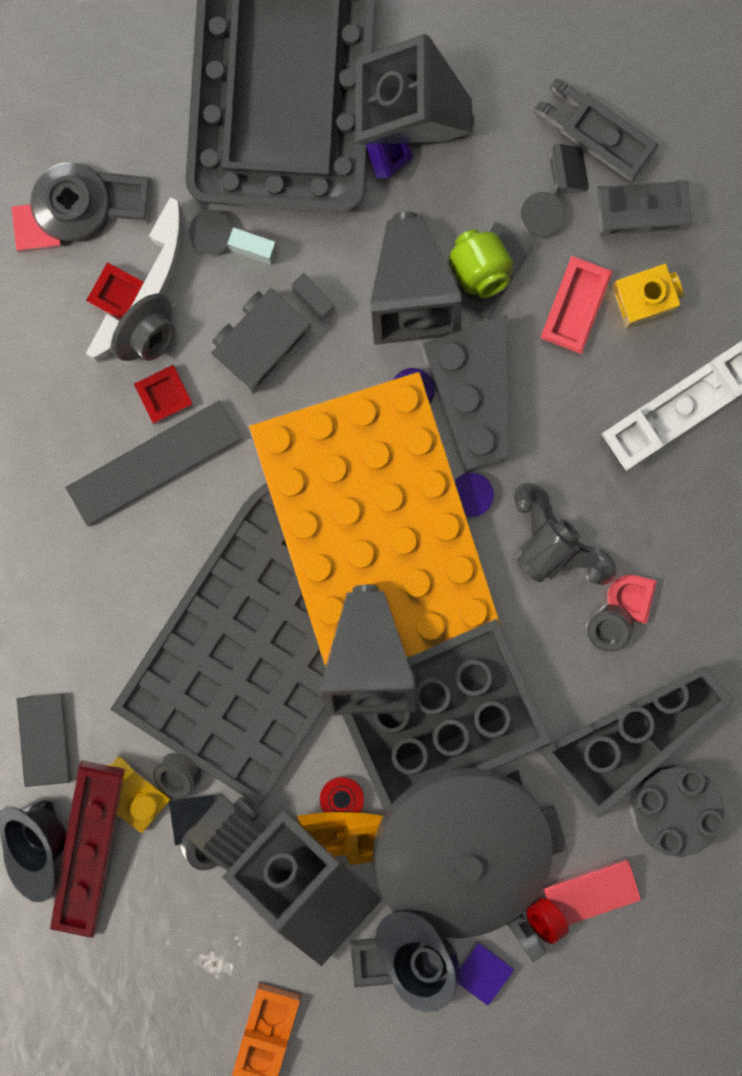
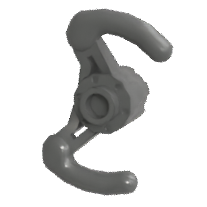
M523 483L516 488L514 501L517 510L520 513L531 511L532 536L519 548L521 553L517 556V562L531 578L542 582L546 577L552 579L563 567L590 568L587 572V579L591 583L605 585L614 580L617 570L612 557L603 549L585 546L577 541L580 538V534L576 528L565 519L557 521L553 515L552 507L549 503L550 498L545 490L535 483Z

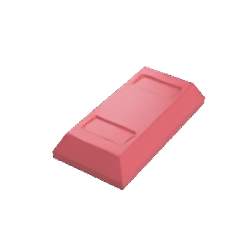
M571 256L540 339L582 354L613 271Z

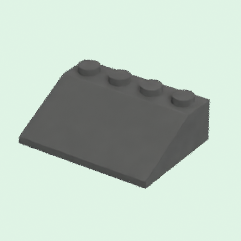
M497 619L407 658L414 678L416 712L342 715L385 813L403 792L433 774L459 768L493 770L552 743Z

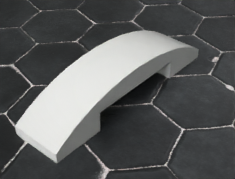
M171 197L149 235L151 241L162 247V250L132 306L148 295L156 293L164 295L175 270L182 236V215L179 202ZM106 315L86 352L90 359L100 362L112 355L111 339L119 323L118 320Z
M742 341L602 433V436L626 471L742 394Z

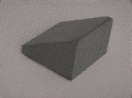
M564 144L553 145L549 153L555 194L557 193L560 196L587 191L589 185L582 149L577 146Z

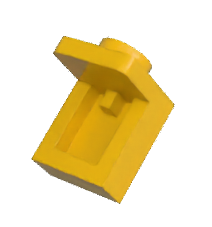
M118 756L112 764H109V766L126 769L117 816L142 834L170 801V798L135 771L125 759Z

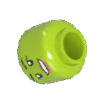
M477 229L468 230L457 237L454 242L456 246L449 254L448 264L461 288L467 294L479 295L481 298H488L503 291L511 281L510 276L513 273L514 262L500 237L495 232H479Z

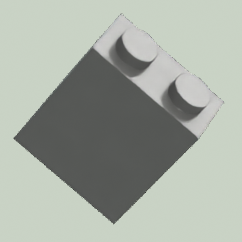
M284 810L222 876L277 933L321 966L382 900L354 872Z

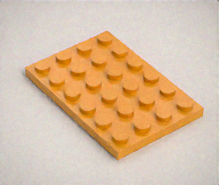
M420 372L249 426L325 667L348 592H352L353 587L358 585H376L379 587V591H384L406 658L494 619H497L500 625Z

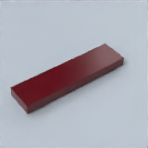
M81 760L79 764L50 924L51 930L94 938L126 769Z

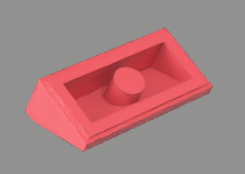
M627 858L543 886L546 899L558 907L568 925L641 900Z

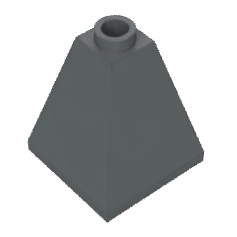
M422 34L355 59L356 143L366 145L445 142L472 133L474 125L472 99L429 36Z
M400 212L393 215L391 220H387L370 302L374 345L439 338L461 330L460 291L423 216L418 217L414 212Z
M358 585L353 587L352 592H348L321 681V693L326 716L416 712L414 678L384 591H379V587L376 585Z

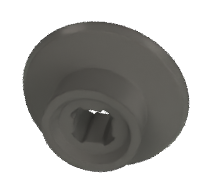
M74 162L60 163L43 172L35 182L30 198L31 212L37 225L49 236L62 241H78L95 233L104 223L110 205L109 192L101 176L90 167ZM67 191H71L78 197V201L75 202L71 209H66L59 202V199H62Z
M160 293L148 295L136 302L123 315L111 339V352L116 359L133 361L143 357L145 360L150 361L160 357L169 348L175 336V327L170 323L172 307L167 296Z

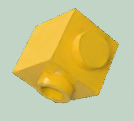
M666 263L616 280L612 285V290L626 328L676 311L680 307L679 298L684 297L683 288L677 273L669 274Z

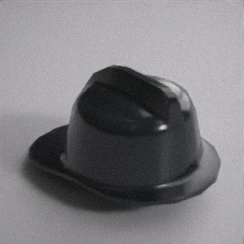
M47 800L35 805H29L23 809L10 806L1 809L0 835L7 874L14 887L24 897L32 902L42 903L51 898L56 889L54 863L64 851L65 829L56 816L53 804Z
M396 911L384 917L377 927L375 942L379 955L401 999L410 1007L422 1012L438 1011L447 1006L455 995L458 982L457 972L459 963L453 946L440 936L431 922L420 914L410 911Z

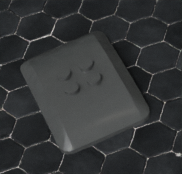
M197 0L186 163V186L193 198L207 204L339 212L348 211L357 206L362 199L364 191L366 145L355 142V59L372 53L375 0Z

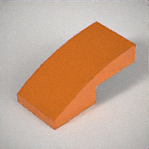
M259 982L232 1076L279 1075L302 994Z

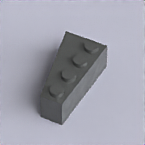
M703 666L538 751L598 819L730 705L734 699L711 672Z

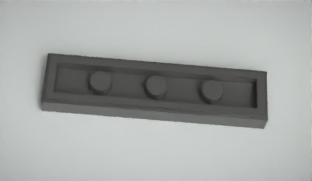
M218 400L65 488L85 524L90 526L242 439L222 403Z

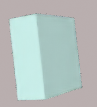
M236 228L232 229L227 243L229 251L268 264L272 263L277 249L275 241Z

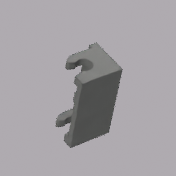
M678 180L676 182L596 187L600 236L688 230L692 224L688 181Z

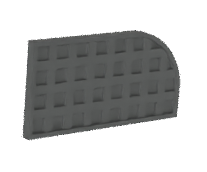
M267 482L253 492L244 502L110 709L176 753L186 756L196 766L258 806H261L324 708L321 681L325 671V664Z

